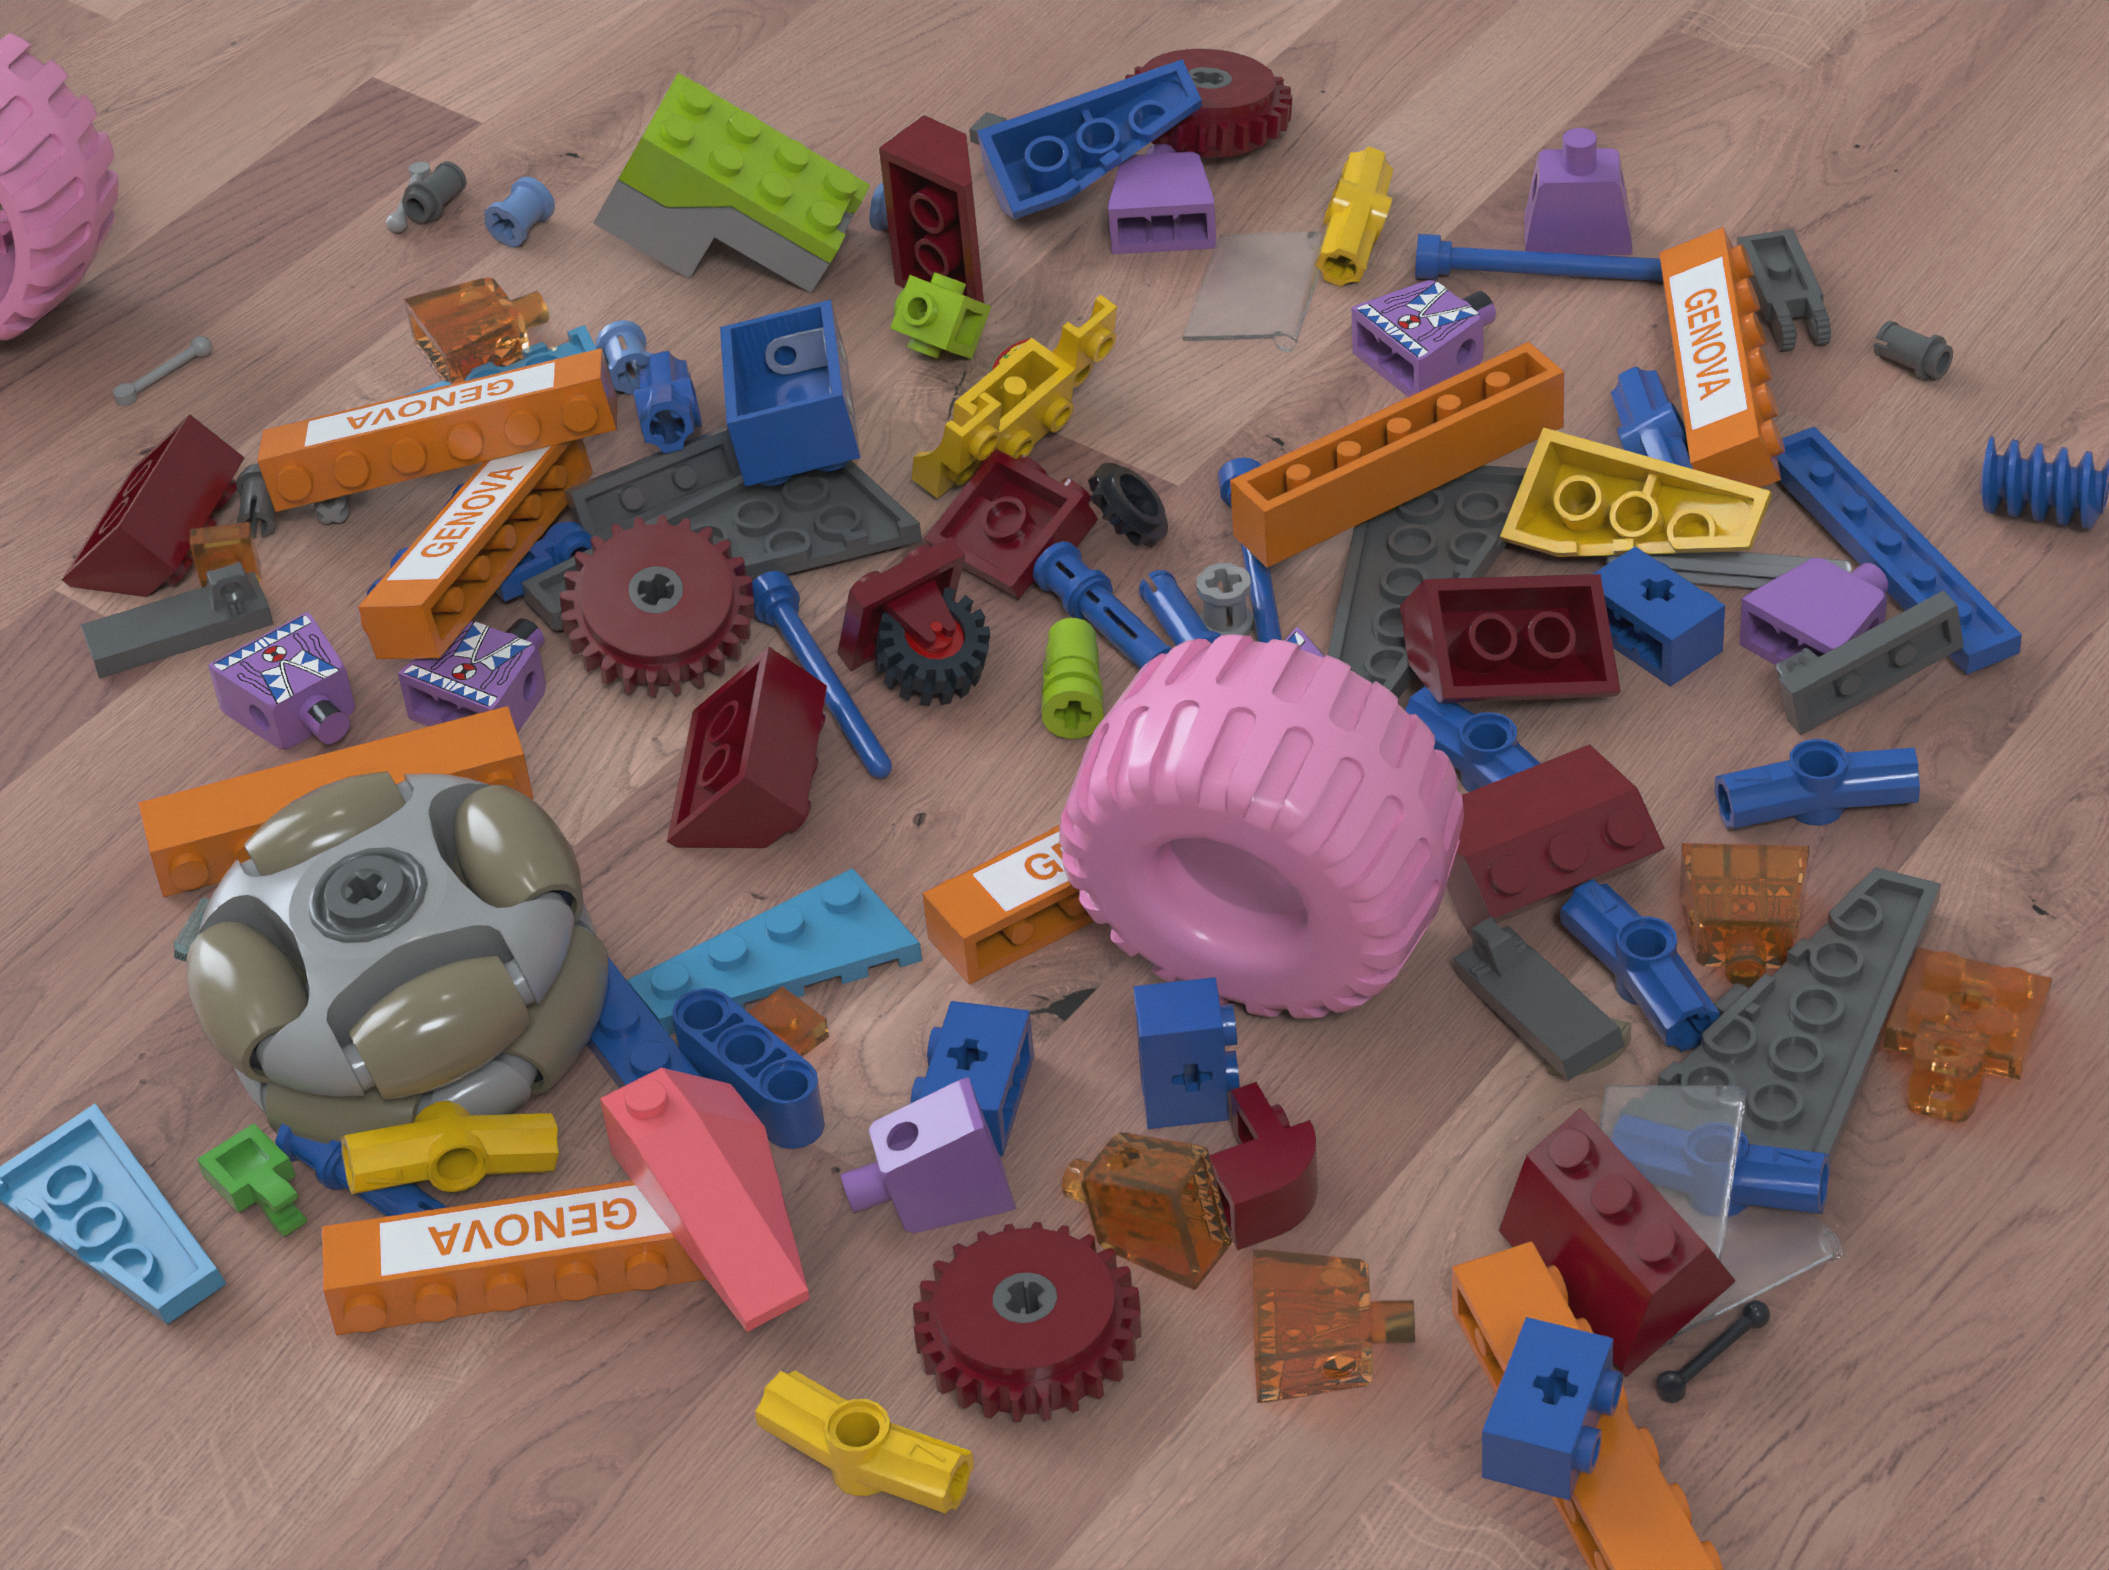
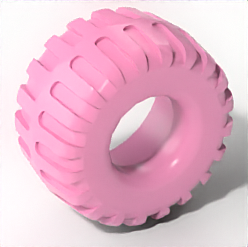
M13 33L7 34L2 39L0 38V204L4 209L0 210V341L10 340L21 335L66 299L81 282L112 229L115 217L112 208L118 200L119 188L118 175L113 170L107 169L114 159L112 143L107 133L96 132L92 122L97 117V111L85 94L76 98L64 83L69 76L67 72L52 59L44 65L29 53L32 44Z
M1221 635L1212 644L1206 639L1188 640L1172 648L1168 654H1160L1146 663L1094 730L1084 751L1081 765L1061 815L1059 838L1060 845L1063 848L1062 863L1069 882L1074 888L1080 890L1079 901L1095 923H1108L1112 928L1110 938L1127 955L1132 957L1139 953L1153 963L1152 972L1166 982H1176L1177 979L1185 981L1216 977L1220 1005L1227 1004L1229 1000L1246 1005V1010L1249 1014L1277 1017L1283 1009H1288L1290 1015L1295 1019L1324 1017L1331 1010L1335 1013L1354 1010L1367 1002L1372 995H1378L1396 978L1438 912L1460 842L1459 836L1464 820L1462 795L1456 789L1457 775L1453 764L1443 751L1435 750V735L1416 714L1409 715L1398 704V697L1377 681L1374 683L1369 682L1351 671L1350 665L1332 656L1325 655L1324 658L1301 650L1300 645L1288 641L1271 639L1268 643L1256 642L1251 636Z

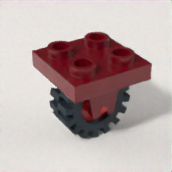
M952 536L932 547L929 544L921 545L907 554L900 564L882 573L879 571L869 572L858 579L849 590L837 654L850 671L876 659L875 665L878 674L886 672L884 683L891 690L898 683L902 684L899 696L907 701L910 700L913 692L920 693V705L930 706L932 695H938L940 704L945 705L952 702L954 691L960 699L969 694L971 684L976 687L981 678L989 649L990 629L989 626L983 627L986 616L982 610L978 609L971 613L973 600L966 595L963 596L959 603L955 602L966 554Z

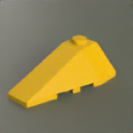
M1543 427L1500 538L1502 541L1556 557L1622 555L1635 546L1647 554L1751 551L1772 498V493L1766 489Z

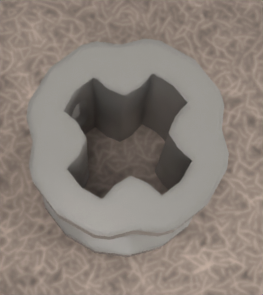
M1216 563L1207 566L1196 578L1197 594L1204 602V610L1199 617L1209 631L1218 632L1222 635L1250 636L1253 630V616L1249 609L1246 608V596L1251 591L1250 574L1246 569L1237 567L1232 563ZM1219 581L1223 582V593L1217 587ZM1226 615L1232 620L1231 627H1227Z

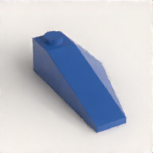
M1183 59L978 130L977 135L984 171L1001 210L1015 220L1068 201L1202 107V99Z

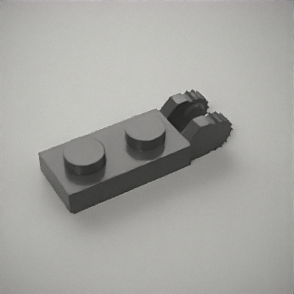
M1788 229L1738 237L1736 246L1742 244L1750 258L1754 277L1749 278L1756 292L1766 322L1771 321L1773 338L1776 344H1778V348L1781 351L1796 347L1797 333L1792 319L1800 316H1806L1808 332L1815 345L1829 344L1831 342V324L1823 304L1824 294L1794 230Z

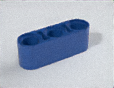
M694 989L683 994L675 1002L672 1013L679 1049L701 1077L729 1083L734 1087L765 1126L768 1140L781 1148H803L814 1143L822 1135L825 1121L817 1071L807 1060L728 995L717 989Z

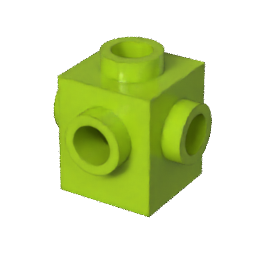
M934 272L931 282H927L910 275L905 289L900 292L896 299L894 307L895 316L890 329L910 336L907 344L908 348L939 359L940 353L944 349L972 359L992 306L962 295L966 284Z

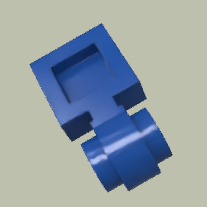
M560 522L553 525L543 539L537 541L495 592L505 602L515 597H524L521 582L574 557L577 552L591 549V538L593 536L576 522Z

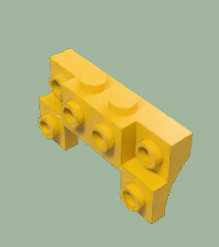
M1100 294L1095 298L1092 314L1085 324L1075 327L1070 322H1067L1062 326L1060 340L1052 352L1033 338H1030L954 402L953 421L950 420L945 424L941 444L932 451L919 452L913 457L911 480L938 499L953 485H962L968 481L977 467L980 468L995 449L1015 459L1020 454L1028 456L1035 443L1049 431H1059L1067 423L1074 409L1072 403L1073 388L1078 387L1086 380L1093 368L1094 362L1102 361L1110 353L1116 342L1114 330L1118 306Z

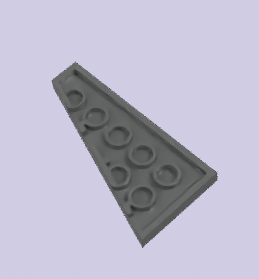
M851 460L844 467L834 471L825 472L814 469L794 474L787 481L772 486H764L758 483L745 487L742 475L660 514L666 515L668 525L678 526L684 518L690 519L691 531L697 534L707 526L712 528L713 545L726 539L730 541L732 558L743 557L746 576H751L752 581L769 571H781L785 574H790L922 541L920 523ZM659 515L646 521L645 525L656 524ZM592 548L582 553L592 555ZM575 557L521 582L525 601L554 631L563 630L560 592L566 591L565 572L576 571Z
M1483 465L1354 526L1328 655L1351 666V671L1369 682L1374 683L1377 681L1399 699L1416 675L1408 663L1400 605L1424 579L1484 577L1508 544V542L1502 541L1500 535L1527 468Z
M1875 867L1829 911L1828 922L1809 940L1801 938L1787 952V961L1772 976L1765 973L1701 1034V1044L1680 1064L1673 1061L1658 1075V1085L1642 1101L1634 1098L1620 1112V1120L1623 1115L1687 1132H1692L1696 1128L1710 1123H1724L1735 1126L1743 1131L1748 1139V1144L1829 1154L1831 1165L1939 903L1941 883Z

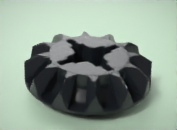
M1104 463L1095 471L1088 480L1090 490L1093 492L1091 499L1093 504L1101 509L1103 513L1102 519L1109 521L1114 526L1116 534H1125L1130 543L1136 546L1143 544L1149 547H1153L1167 535L1168 522L1163 503L1152 486L1143 477L1133 470L1115 463Z

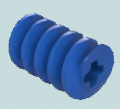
M1991 436L1985 452L1980 482V494L1984 512L1994 514L2003 498H2005L2009 516L2018 518L2029 502L2033 520L2042 522L2051 507L2054 506L2058 524L2067 526L2076 510H2079L2082 528L2091 530L2100 515L2104 514L2108 500L2109 458L2101 471L2095 470L2093 454L2090 451H2086L2078 465L2074 467L2070 465L2068 448L2061 447L2052 463H2049L2045 459L2043 444L2037 443L2029 457L2024 459L2021 458L2019 440L2012 439L2004 454L1999 455L1997 454L1994 436Z

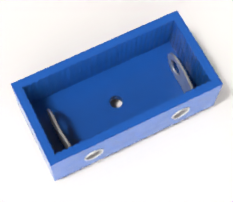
M831 300L720 327L726 422L745 487L758 483L764 486L781 484L790 479L794 474L814 469L825 472L834 471L847 465L850 460L861 458L848 359Z

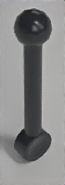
M1752 1300L1746 1303L1742 1309V1317L1678 1372L1670 1370L1661 1373L1656 1382L1658 1397L1668 1403L1682 1400L1686 1394V1383L1749 1329L1761 1328L1768 1323L1770 1319L1768 1306L1759 1300Z

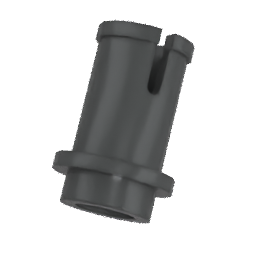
M444 161L423 181L412 182L405 188L402 205L407 215L417 222L434 221L442 213L443 205L458 192L465 189L467 182L464 172L453 162Z
M1894 321L1886 322L1876 336V339L1885 341L1888 344L1886 346L1880 343L1874 344L1876 356L1890 359L1914 369L1917 377L1922 380H1929L1931 377L1935 379L1943 377L1953 359V348L1946 344L1944 337L1940 335L1927 337L1902 327Z
M258 463L251 464L240 473L236 482L237 491L241 496L237 528L243 535L256 538L258 520H262L261 536L264 538L272 534L275 529V509Z

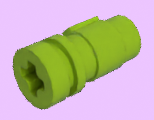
M1065 618L1057 621L1048 632V645L1045 649V661L1043 662L1042 721L1046 728L1056 736L1078 739L1093 734L1099 723L1104 719L1103 682L1099 677V650L1096 644V631L1085 620Z

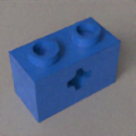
M1635 546L1593 573L1601 574L1613 648L1671 687L1723 652L1725 605L1709 592L1701 590L1672 571L1665 563L1657 561Z
M1216 977L1133 986L1140 1075L1147 1128L1155 1129L1228 1121V1092L1239 1088L1240 1080L1236 1051H1225V1046L1237 1045V1031L1233 1004L1220 1005Z
M951 1001L943 1026L933 1027L930 1033L927 1049L929 1068L926 1077H916L912 1088L910 1104L958 1080L969 1077L999 1155L1003 1157L1034 1059L1030 1010Z
M1529 1317L1525 1318L1482 1430V1478L1570 1501L1580 1472L1592 1474L1595 1469L1602 1442V1430L1597 1429L1601 1414L1613 1416L1620 1398L1623 1372L1612 1370L1613 1338Z

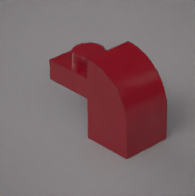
M1257 1082L1231 1090L1233 1133L1238 1145L1208 1155L1228 1234L1237 1250L1272 1239L1292 1230L1310 1213L1318 1194L1316 1135L1311 1121L1308 1120L1290 1127L1283 1108L1279 1104L1271 1106Z

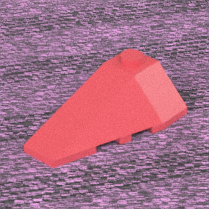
M660 1068L600 1098L611 1154L746 1332L810 1300L765 1126L731 1084Z

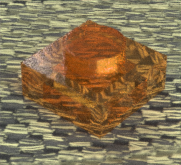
M250 522L190 529V547L201 587L207 586L206 573L208 571L229 566L236 562H241L246 574L254 571L258 582H261V564Z
M783 986L747 1011L802 1057L829 1038L827 1019Z

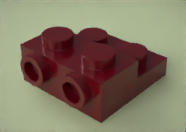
M995 449L924 537V540L932 547L952 536L966 554L963 569L1020 599L1034 581L1033 569L1041 554L1053 544L1062 541L1070 542L1077 547L1098 521V518L1089 505L1092 501L1090 494L1078 483L1069 478H1064L1059 482L1049 477L1047 472L1030 457L1020 454L1015 459Z

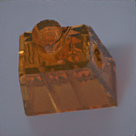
M489 277L404 299L415 346L441 381L452 384L465 381V378L471 373V369L488 362H492L499 367H505L523 360L521 350L529 347L526 330L549 322V312L546 303L538 291L510 300L496 280Z
M1681 843L1679 897L1694 958L1697 963L1708 967H1725L1726 978L1730 983L1751 987L1766 973V968H1780L1787 961V952L1797 943L1806 902L1809 846Z
M1122 1132L1114 1135L1092 1162L1080 1158L1074 1159L1069 1163L1064 1172L1062 1193L1068 1199L1087 1204L1097 1242L1104 1249L1112 1248L1116 1251L1117 1256L1187 1288L1196 1290L1233 1243L1207 1147Z
M1253 1249L1254 1358L1257 1403H1269L1366 1387L1373 1381L1372 1344L1415 1343L1414 1300L1370 1301L1369 1265L1362 1259Z

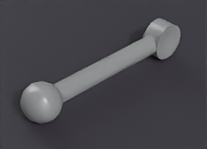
M421 161L409 166L410 182L408 186L412 182L423 181L431 174L428 163ZM402 199L396 212L391 213L386 221L388 229L394 233H402L407 228V213L403 208Z
M205 336L194 337L189 348L132 384L122 383L117 385L113 389L115 402L120 406L134 403L137 400V393L194 357L203 358L208 356L212 350V343Z

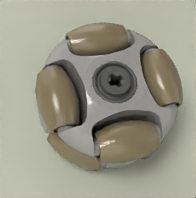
M387 771L369 773L323 785L292 801L272 815L244 843L250 859L241 864L236 859L223 876L204 912L198 936L190 945L187 955V984L195 1016L206 1038L228 1063L234 1067L239 1080L252 1100L266 1114L269 1126L275 1133H278L283 1123L290 1127L293 1135L325 1144H328L331 1140L341 1142V1137L347 1134L413 1123L416 1116L425 1107L445 1100L461 1105L471 1115L510 1114L527 1102L531 1095H538L548 1091L572 1067L590 1040L602 1013L607 993L608 953L604 944L596 936L590 914L584 904L580 869L574 851L560 828L538 803L508 786L488 785L465 777L431 773L403 774L405 780L395 784Z

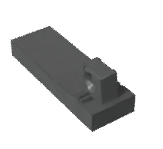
M720 427L685 441L681 450L669 453L657 452L565 489L564 493L574 521L580 524L593 537L598 536L607 541L612 537L611 526L616 523L624 531L633 528L635 517H641L646 522L742 474L728 428Z
M236 562L229 566L208 571L206 573L207 586L81 624L84 638L99 679L274 625L268 603L254 571L246 574L241 562Z
M1943 590L1820 657L1808 648H1805L1788 659L1777 663L1775 667L1789 723L1802 735L1962 649L1964 643L1957 604Z
M1488 917L1470 928L1473 946L1453 958L1458 977L1568 1081L1624 1047L1620 1027L1534 948L1527 945L1511 927L1507 925L1501 929L1496 924L1494 918Z

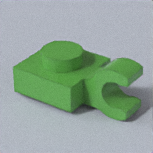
M255 1123L197 1159L204 1179L238 1213L256 1202L271 1225L283 1237L307 1223L304 1214L293 1204L299 1197L294 1188L288 1183L289 1180L296 1176L290 1158Z

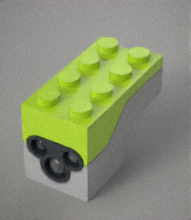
M677 73L593 224L690 279L715 237L812 293L838 252L846 236L844 233L861 205L870 184L854 176L850 171L837 166L806 148L802 143L765 124L751 113L743 111L724 100L703 85L695 83L682 74Z

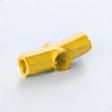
M1368 146L1363 151L1350 152L1328 204L1322 223L1327 228L1315 266L1321 270L1324 280L1342 287L1346 283L1360 282L1366 271L1373 244L1376 243L1384 226L1392 203V198L1387 196L1394 169L1388 164L1386 153Z
M449 1100L435 1102L425 1107L416 1116L413 1123L352 1133L341 1137L342 1158L351 1194L430 1180L432 1185L441 1191H463L476 1185L485 1175L547 1173L548 1171H555L559 1155L557 1143L558 1127L552 1113L471 1115L461 1105Z
M796 1370L790 1373L780 1371L765 1386L761 1402L755 1410L758 1427L831 1469L835 1485L843 1492L854 1496H870L884 1491L945 1514L950 1509L956 1511L966 1495L970 1475L974 1468L972 1451L891 1423L887 1411L879 1403L868 1399H851L847 1401Z

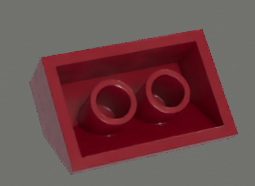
M923 115L879 147L894 281L896 285L905 289L910 275L931 282L933 274L936 272L966 284L962 295L984 303L967 135Z
M189 414L130 470L61 580L74 588L148 597L164 581L171 586L175 585L194 560V558L187 554L191 546L194 548L199 546L214 528L217 520L210 516L214 508L220 510L237 490V481L233 477L245 457Z
M1601 574L1424 579L1400 605L1409 666L1439 703L1613 697L1621 693Z
M768 647L696 707L692 712L667 842L676 848H767L785 832L793 833L800 828L811 809V802L808 800L811 779L818 766V757L815 756L818 737L826 720L823 708L827 685L771 647Z
M1589 744L1463 794V826L1446 886L1468 935H1470V928L1488 917L1494 918L1496 924L1571 894L1576 887L1591 879L1598 883L1637 867L1664 850L1665 847L1638 788Z
M1581 1107L1526 1155L1498 1231L1512 1247L1532 1241L1546 1267L1552 1265L1557 1267L1564 1280L1568 1293V1306L1575 1319L1585 1318L1593 1334L1613 1338V1362L1626 1377L1736 1282L1709 1246Z

